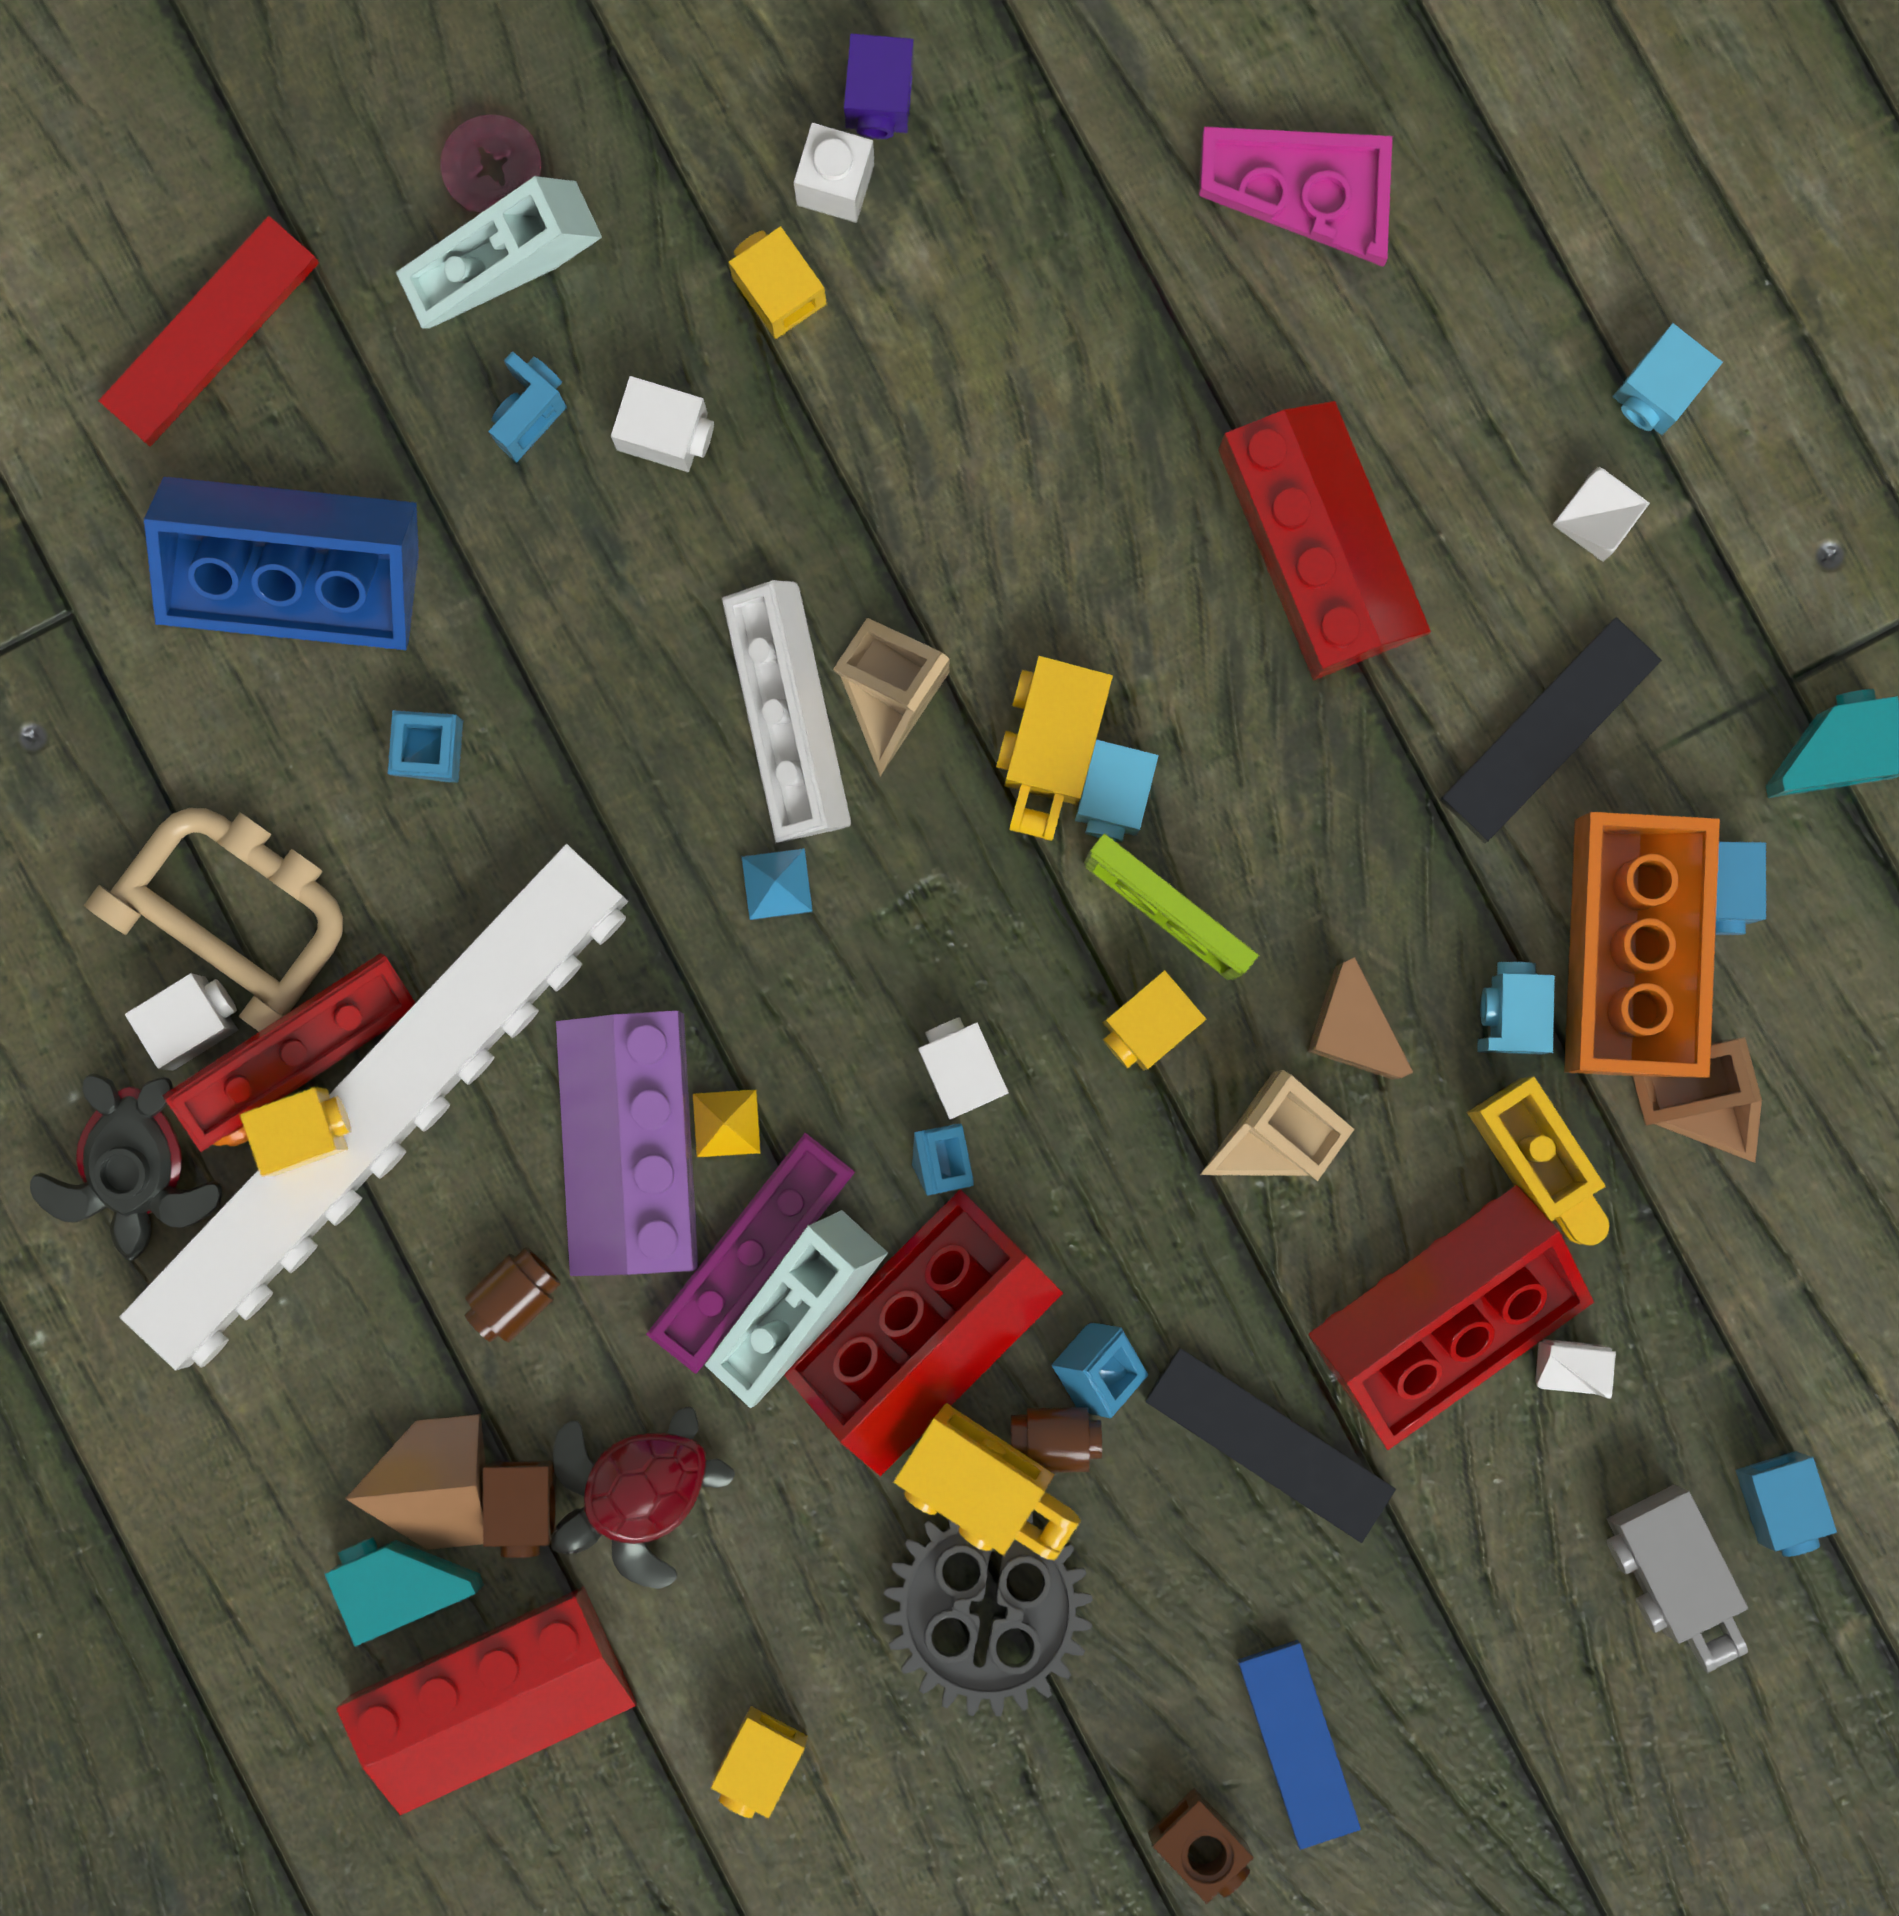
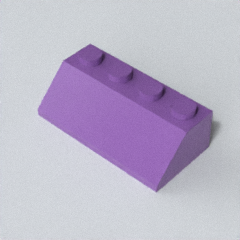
M679 1011L615 1014L556 1021L570 1276L630 1275L693 1271L697 1269L698 1250L684 1014Z

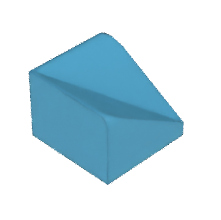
M393 710L388 774L458 783L463 720L454 714Z
M1090 1323L1085 1326L1052 1364L1053 1369L1075 1406L1088 1407L1089 1414L1112 1418L1148 1376L1146 1369L1122 1328L1098 1323Z

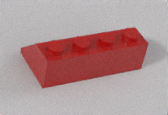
M1335 401L1284 409L1224 434L1218 449L1313 680L1431 633Z
M1516 1185L1499 1198L1488 1202L1478 1213L1446 1236L1435 1240L1425 1251L1400 1269L1383 1277L1376 1286L1344 1309L1330 1315L1323 1324L1308 1335L1331 1373L1384 1447L1390 1450L1592 1305L1594 1300L1560 1231Z
M960 1189L861 1288L854 1299L784 1376L839 1442L881 1477L928 1429L945 1403L951 1406L1063 1292Z
M583 1586L349 1695L336 1707V1710L363 1770L401 1816L633 1708L637 1703Z

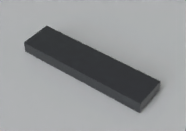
M1615 617L1454 783L1439 801L1483 843L1488 842L1662 660L1624 623Z
M1178 1347L1144 1400L1360 1543H1363L1396 1491V1488L1180 1347Z

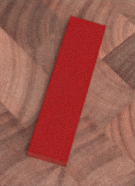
M268 216L98 401L151 447L314 270L319 261L276 221Z
M379 953L166 1092L162 1097L196 1147L202 1152L243 1125L240 1114L281 1100L396 1024L415 1005V1001L387 957Z

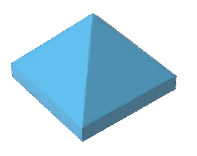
M805 849L742 857L750 920L813 912Z
M962 1123L914 1132L912 1167L926 1195L974 1186Z

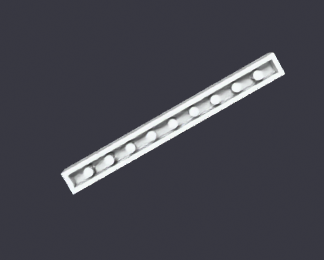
M566 844L329 1094L330 1098L339 1096L347 1111L351 1124V1133L344 1135L348 1150L277 1176L261 1177L258 1170L124 1311L120 1318L175 1371L190 1367L194 1362L201 1368L209 1363L229 1341L222 1332L238 1315L248 1320L269 1300L273 1291L267 1285L283 1268L292 1273L307 1260L318 1246L311 1238L328 1220L334 1226L338 1225L355 1209L362 1200V1197L355 1191L372 1173L380 1179L401 1160L406 1153V1150L400 1145L401 1142L417 1126L425 1132L446 1112L450 1103L444 1097L461 1079L469 1085L485 1071L495 1058L488 1050L505 1032L511 1038H514L532 1021L539 1011L532 1003L549 985L555 991H558L577 973L582 963L576 957L593 939L601 945L615 933L626 919V916L620 910L629 901Z

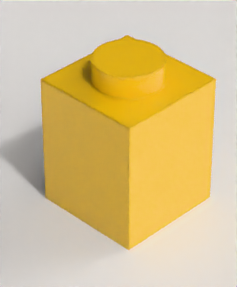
M781 226L768 235L765 231L752 234L734 250L736 257L729 261L732 279L775 340L826 305L824 286Z
M1164 970L1103 1022L1111 1032L1103 1041L1127 1069L1136 1062L1145 1071L1207 1019Z
M314 1087L240 1114L261 1177L277 1176L348 1150L344 1135L351 1133V1124L347 1111L340 1097L330 1098L326 1088Z
M751 1706L714 1776L711 1789L721 1793L718 1799L719 1802L743 1817L753 1818L755 1812L769 1819L805 1749L808 1736Z

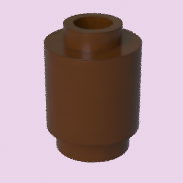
M525 1247L516 1257L508 1254L465 1296L467 1303L471 1307L465 1314V1318L487 1341L492 1342L499 1336L504 1341L510 1343L554 1300L551 1293L561 1285V1282L554 1272L533 1251Z
M1088 1407L1027 1408V1414L1011 1415V1446L1052 1473L1089 1472L1090 1459H1102L1101 1420H1089Z

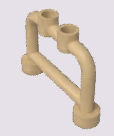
M187 808L170 815L159 825L112 890L108 891L101 885H98L83 905L124 935L128 934L141 915L248 990L254 996L240 1013L239 1017L259 1032L292 1010L335 951L343 930V916L337 900L323 886L316 882L323 872L321 869L293 849L289 851L284 859L264 845L272 834L241 812L231 822L223 815L207 808ZM193 832L207 835L307 906L316 915L318 927L315 935L280 982L146 887L181 839Z

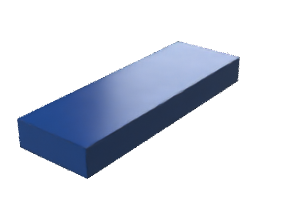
M1295 1640L1238 1659L1237 1662L1299 1849L1302 1850L1361 1830L1300 1642Z

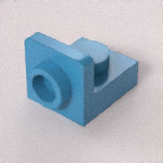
M512 351L504 362L512 376L527 389L521 396L518 393H513L501 403L492 417V422L495 424L488 432L497 446L517 463L567 406L559 391L556 390L562 383L558 376L535 356L526 363Z

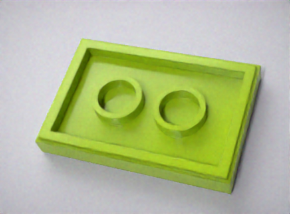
M1105 833L1090 850L1084 861L1086 869L1228 981L1245 974L1259 956Z

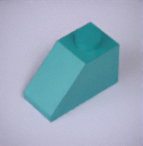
M1874 689L1853 691L1835 696L1837 705L1816 715L1766 784L1767 797L1772 798L1898 777V696L1876 699Z
M374 1537L339 1551L337 1554L341 1564L325 1573L354 1646H358L470 1597L484 1586L478 1572L397 1540L378 1547Z

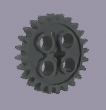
M1033 1512L1027 1519L1031 1524L1033 1523ZM949 1519L950 1528L943 1532L928 1520L924 1524L931 1540L925 1546L909 1538L905 1542L908 1550L915 1557L912 1564L904 1562L892 1563L891 1568L905 1579L903 1586L886 1587L884 1590L885 1596L900 1602V1609L883 1615V1622L890 1625H900L903 1630L901 1634L889 1642L890 1650L909 1648L912 1653L901 1667L903 1674L922 1668L926 1672L919 1687V1691L922 1694L930 1691L939 1683L944 1687L942 1706L948 1708L958 1694L966 1696L968 1715L971 1716L975 1715L981 1699H990L996 1717L1001 1716L1004 1708V1697L1013 1696L1018 1706L1024 1711L1028 1709L1026 1690L1033 1686L1045 1697H1050L1052 1694L1045 1677L1050 1672L1069 1679L1071 1676L1068 1668L1061 1661L1064 1653L1084 1655L1085 1650L1076 1641L1071 1639L1073 1631L1092 1629L1090 1621L1076 1615V1607L1092 1602V1595L1076 1592L1072 1584L1081 1580L1087 1572L1084 1567L1066 1569L1063 1564L1074 1551L1073 1546L1066 1544L1056 1560H1049L1014 1539L1005 1555H1002L995 1592L997 1603L1006 1606L1004 1616L995 1615L991 1619L986 1661L983 1666L978 1667L973 1663L980 1620L978 1613L969 1610L971 1601H982L984 1597L989 1556L995 1549L992 1548L990 1551H985L970 1544L959 1533V1526ZM958 1552L972 1555L979 1564L977 1580L971 1586L963 1589L950 1586L942 1576L944 1562L949 1556ZM1020 1563L1036 1565L1042 1574L1043 1583L1040 1591L1029 1599L1016 1598L1007 1589L1006 1579L1008 1573L1014 1566ZM945 1618L959 1619L967 1625L969 1630L967 1644L956 1653L942 1652L932 1641V1632L935 1625ZM1013 1628L1026 1631L1032 1638L1030 1655L1026 1660L1018 1664L1004 1662L996 1653V1643L1000 1635L1004 1631Z

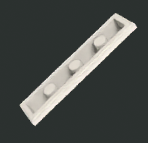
M772 580L722 597L775 842L789 841L849 827L851 819L798 584L789 581Z

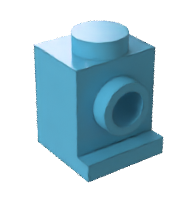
M1498 962L1497 975L1492 977V988H1483L1481 996V1022L1483 1026H1491V1034L1488 1038L1478 1039L1477 1052L1552 1053L1555 975H1536V963Z

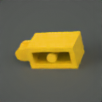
M1038 656L1035 672L1022 669L1013 701V707L1024 709L1019 732L1014 733L1006 730L996 766L997 768L1008 770L1005 787L1020 790L1009 830L1052 841L1062 803L1066 802L1078 806L1113 675ZM1032 793L1053 799L1050 813L1025 808L1028 794Z
M1534 1076L1519 1078L1467 1112L1514 1186L1517 1185L1550 1221L1555 1220L1568 1240L1576 1244L1595 1245L1605 1239L1609 1231V1221L1593 1196L1594 1193L1604 1188L1605 1184Z
M947 1403L935 1416L893 1482L905 1490L904 1496L913 1506L932 1515L939 1512L959 1526V1533L970 1544L985 1551H990L993 1548L1002 1555H1005L1014 1539H1016L1040 1556L1049 1560H1056L1081 1522L1079 1516L1071 1508L1045 1492L1055 1474ZM1033 1510L1049 1519L1043 1531L1027 1521Z

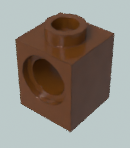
M553 1460L490 1462L483 1467V1547L501 1546V1556L509 1558L540 1555V1546H549L551 1544L556 1528V1474Z
M1195 1788L1148 1832L1152 1847L1206 1904L1218 1893L1223 1898L1232 1894L1250 1874L1251 1870L1247 1865L1254 1857L1248 1844ZM1202 1836H1212L1222 1842L1219 1856L1207 1864L1195 1863L1188 1858L1190 1845Z

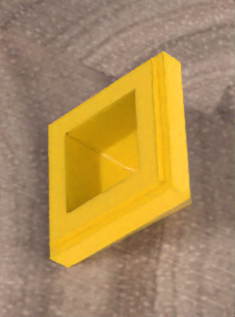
M757 1090L693 1094L697 1157L761 1153Z

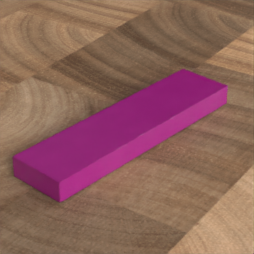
M804 1133L646 1335L697 1374L807 1226L818 1221L855 1174V1171L807 1133Z

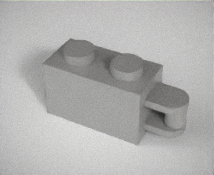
M1674 1484L1606 1518L1615 1535L1606 1540L1607 1545L1621 1571L1625 1575L1633 1571L1644 1593L1636 1598V1602L1653 1633L1662 1630L1666 1636L1678 1644L1687 1640L1696 1659L1706 1673L1748 1653L1745 1641L1733 1619L1734 1616L1748 1610V1607L1690 1491ZM1719 1624L1723 1635L1705 1643L1701 1633Z

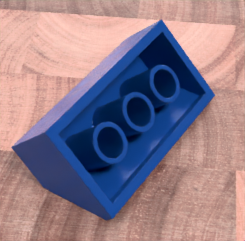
M172 477L162 478L144 517L155 625L399 650L407 649L419 556L416 502Z

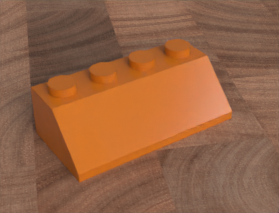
M1589 812L1575 819L1564 1072L1622 1076L1710 1078L1720 819Z

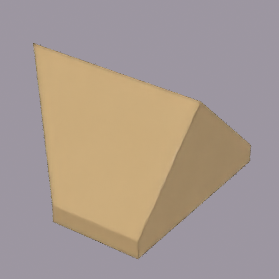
M867 618L833 671L841 676L870 753L881 776L948 675L950 659L944 653Z
M1284 1070L1275 1071L1270 1075L1200 1175L1311 1176L1318 1181L1354 1129L1291 1074Z

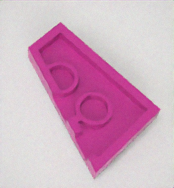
M1204 127L1201 143L1199 196L1384 267L1388 257L1392 136Z

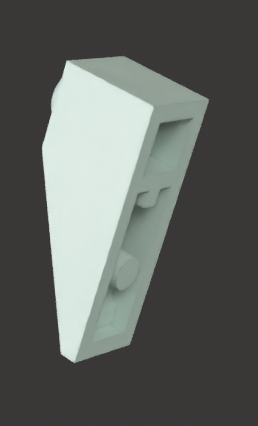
M534 176L398 270L396 274L421 327L429 329L558 268L601 239L602 236L576 181Z
M843 1210L807 1226L706 1362L705 1366L749 1408L754 1407L854 1299L888 1252Z

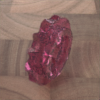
M482 115L464 122L452 132L444 145L440 167L442 178L449 194L468 212L482 213L534 176L540 177L543 165L537 143L525 127L515 120L504 116ZM482 146L486 154L490 153L495 160L504 157L509 159L502 165L505 185L501 186L498 181L494 182L489 175L482 176L481 178L476 177V174L483 169L480 161L481 155L477 148Z

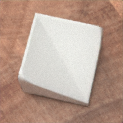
M1597 467L1587 477L1553 523V526L1604 562L1616 550L1650 503L1606 470Z
M1543 1339V1342H1539L1536 1386L1548 1390L1597 1394L1611 1399L1616 1352L1612 1351V1348L1600 1344Z

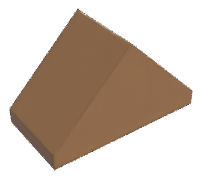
M1355 957L1335 966L1308 1052L1392 1080L1400 1079L1413 1073Z

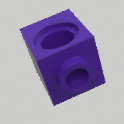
M850 33L844 101L846 128L856 129L857 134L871 139H888L894 136V132L908 133L914 65V39Z

